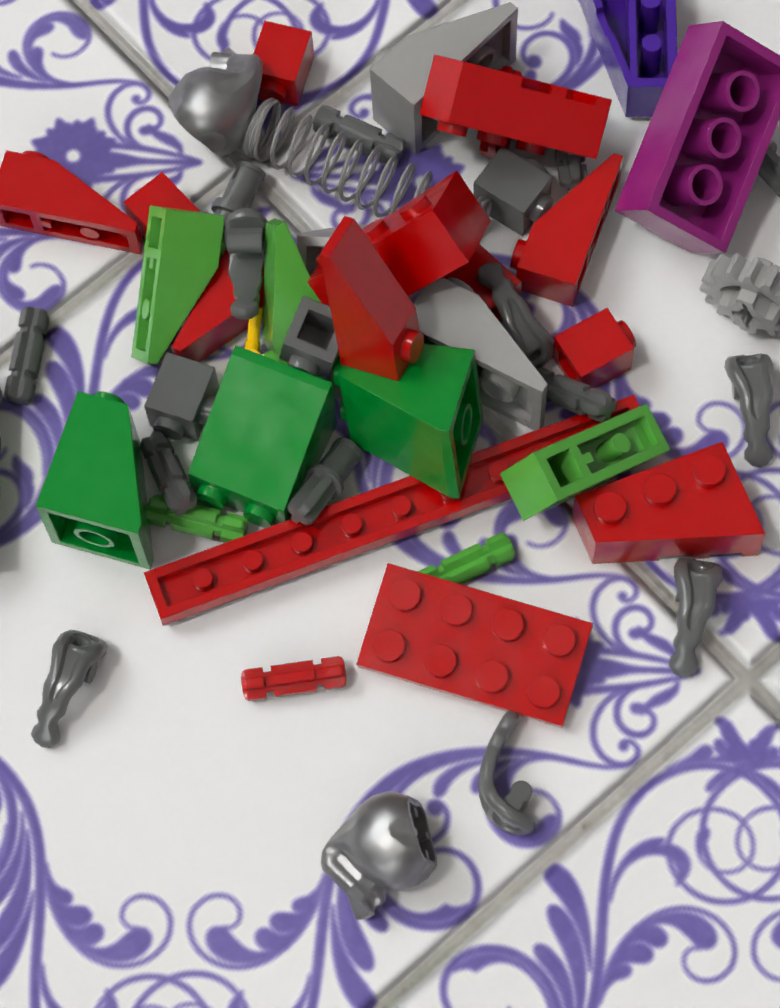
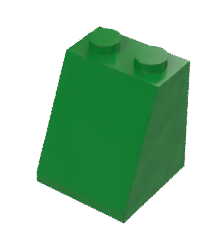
M423 344L418 360L415 363H409L399 381L341 365L340 356H338L334 365L333 381L334 385L341 389L340 415L342 420L347 421L351 440L360 448L442 494L459 499L484 419L475 350Z
M236 345L230 356L188 471L189 481L197 499L215 509L222 510L225 506L243 512L245 519L262 528L291 519L292 514L288 511L287 505L306 481L307 469L314 464H319L337 426L333 383Z
M78 391L35 505L52 543L151 570L154 558L150 524L147 519V495L142 451L129 405L125 404L120 397L108 392L97 391L94 395Z

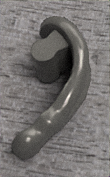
M252 208L235 210L228 216L224 224V241L229 253L228 275L234 286L233 296L236 300L231 304L230 311L231 315L243 320L251 319L259 314V292L263 283L262 273L265 261V227L268 220L263 214Z
M494 262L483 264L478 269L477 281L480 285L492 291V300L501 316L502 326L536 369L542 368L553 358L555 347L551 335L532 315L528 303L514 290L513 282L504 277V269L501 264Z
M762 353L728 357L724 368L732 382L733 399H740V412L745 423L743 436L748 446L744 451V459L751 466L762 467L767 465L773 458V450L766 441V435L770 429V406L774 397L771 380L773 364L771 358L767 354Z
M680 558L674 565V579L677 586L675 602H680L677 610L678 632L673 640V646L676 651L670 657L668 665L674 674L680 677H690L698 669L699 662L695 649L702 642L706 622L715 610L716 592L722 582V568L714 562Z
M68 630L60 634L53 644L50 671L43 685L42 704L37 710L38 723L34 725L31 732L34 742L40 747L51 748L59 743L61 735L58 721L65 715L69 701L83 685V682L90 684L93 681L97 672L98 661L106 655L108 649L107 643L103 639L82 631Z
M507 711L495 729L483 756L478 779L479 799L486 816L496 827L506 833L522 836L528 835L535 830L534 819L520 812L529 803L532 796V787L526 781H517L511 786L509 794L502 799L494 783L495 767L500 753L519 722V715L516 712Z

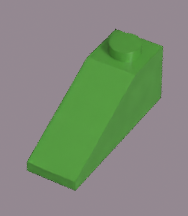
M150 205L132 358L149 364H158L218 268L219 257L226 250L223 226L225 216Z
M276 218L266 222L262 338L268 351L262 355L287 365L288 362L279 359L283 342L302 297L306 296L320 303L321 301L307 283L310 275L286 222Z
M646 403L535 451L500 473L523 521L665 454L670 451V448Z

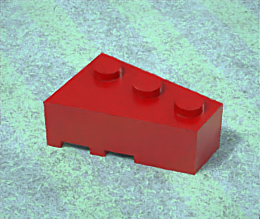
M434 54L419 115L439 120L436 130L466 137L468 128L478 130L477 140L500 146H506L507 138L517 140L516 149L544 156L545 149L548 147L597 159L612 99Z
M456 170L386 218L377 219L362 230L405 293L409 296L469 263L491 220ZM318 255L315 259L318 266L307 283L321 303L330 306L320 255Z

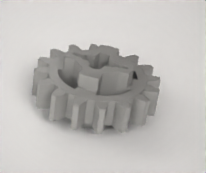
M735 253L732 259L724 254H720L717 261L712 259L699 288L701 292L707 294L705 298L706 303L718 305L716 313L728 315L733 319V324L740 326V329L758 334L760 329H763L772 337L778 336L780 332V267L776 264L773 265L771 261L755 256L752 262L747 261L739 253Z

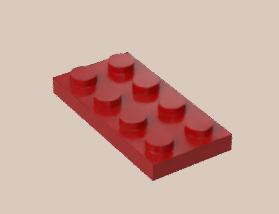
M388 563L356 665L359 668L506 712L514 711L519 716L563 728L593 623Z

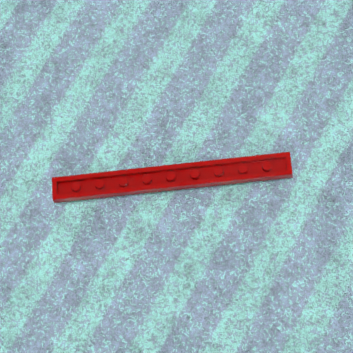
M635 395L616 401L617 406L611 412L610 419L639 407ZM579 414L474 452L459 499L448 497L416 478L408 476L326 506L311 525L307 526L301 522L295 523L289 519L143 572L162 625L165 626L510 500L512 497L500 473L533 452L602 422L588 418V414Z

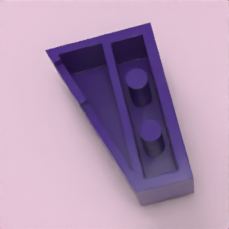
M578 0L625 117H652L678 54L676 0Z

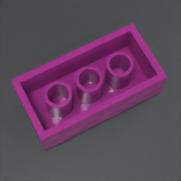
M724 21L689 25L614 211L691 253L726 254L780 119V55Z

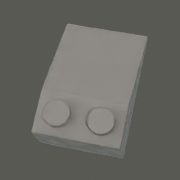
M509 2L405 36L392 49L390 47L383 49L375 57L370 67L373 120L389 133L403 138L406 141V147L416 155L440 132L436 130L439 120L419 115L434 54L495 70L502 69L503 66H510L516 61L518 7Z
M441 277L423 287L414 302V306L417 311L419 330L424 335V344L474 349L482 405L534 431L543 428L548 384L481 297L475 294L468 284L453 277L448 279Z

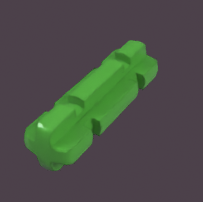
M158 494L153 495L149 499L146 507L148 523L151 525L165 528L166 524H171L172 530L213 540L214 536H219L220 542L223 543L245 536L248 530V520L244 516L228 512V515L223 516L221 515V510L198 504L195 508L188 509L185 515H176L172 509L167 507L163 496Z
M500 532L485 539L486 542L483 546L477 543L441 560L440 566L436 568L432 564L417 572L463 584L490 571V566L493 564L499 567L512 561L515 557V550L509 537L505 533Z

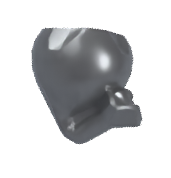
M230 47L221 53L212 52L209 67L198 68L186 73L169 96L168 106L179 124L195 139L219 157L230 155L243 142L248 126L255 114L263 75V62L258 55L236 54Z
M387 791L371 796L357 807L329 839L322 850V870L347 895L356 920L368 919L374 916L376 907L381 906L385 902L387 890L403 892L418 886L427 880L437 867V856L426 813L422 804L408 795Z

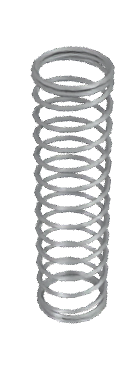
M271 97L258 107L244 138L243 147L246 156H250L252 159L256 158L259 162L270 159L273 168L276 170L287 166L291 177L296 178L304 174L306 182L310 186L321 182L323 190L327 194L339 189L342 201L347 202L356 197L358 208L361 210L373 205L375 215L378 218L396 211V206L401 201L412 181L415 172L414 163H410L406 167L397 185L392 205L381 214L378 212V200L390 183L397 167L398 157L396 154L386 163L377 184L374 198L364 206L360 202L361 191L370 180L378 164L381 154L380 147H375L368 156L359 178L357 190L350 197H345L343 195V186L361 156L364 145L363 139H358L350 149L339 183L333 189H328L326 187V177L341 155L346 142V132L343 130L337 134L328 151L322 175L316 181L309 180V169L325 145L329 134V124L326 122L320 126L311 142L305 167L299 173L292 172V161L300 152L310 133L312 116L310 114L305 116L298 125L289 148L288 158L279 166L274 161L275 153L282 146L290 132L295 119V108H288L280 119L281 104L279 100ZM273 106L268 127L258 143L263 122ZM291 112L288 125L279 142L277 143V139L280 134L281 128L286 118ZM308 121L302 139L294 151L300 132L305 123ZM325 129L324 134H323V137H322V140H321V142H320V144H319V146H318L316 152L314 153V155H313V157H312V154H313L315 145H316V143H317V141H318V139H319L321 133H322L323 130ZM341 139V142H340V145H339V147H338V150H337V152H336L334 158L332 159V161H331V163H330V160H331L332 154H333V152H334V150H335V148H336V145H337V143L339 142V140ZM272 140L270 153L263 158L260 157ZM357 147H358V150H357V153H356V155H355V157H354V160H353L351 166H350L349 169H348V166H349V163H350V161H351V159H352V156H353L355 150H356ZM375 156L374 161H373V163H372V165H371V168H370L368 174L366 175L367 170H368V168H369V165H370V163H371L373 157ZM390 166H391L390 172H389V174H388V176H387V178H386V180H385V182H384V179H385V177H386V175H387V172H388V170H389V168H390ZM428 171L423 176L414 198L429 189L433 177L432 171ZM482 195L477 201L488 217H490L492 201L490 198Z

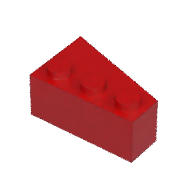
M723 442L576 495L574 500L572 519L592 564L659 561V557L692 556V559L709 558V555L742 553V557L759 556L766 535Z

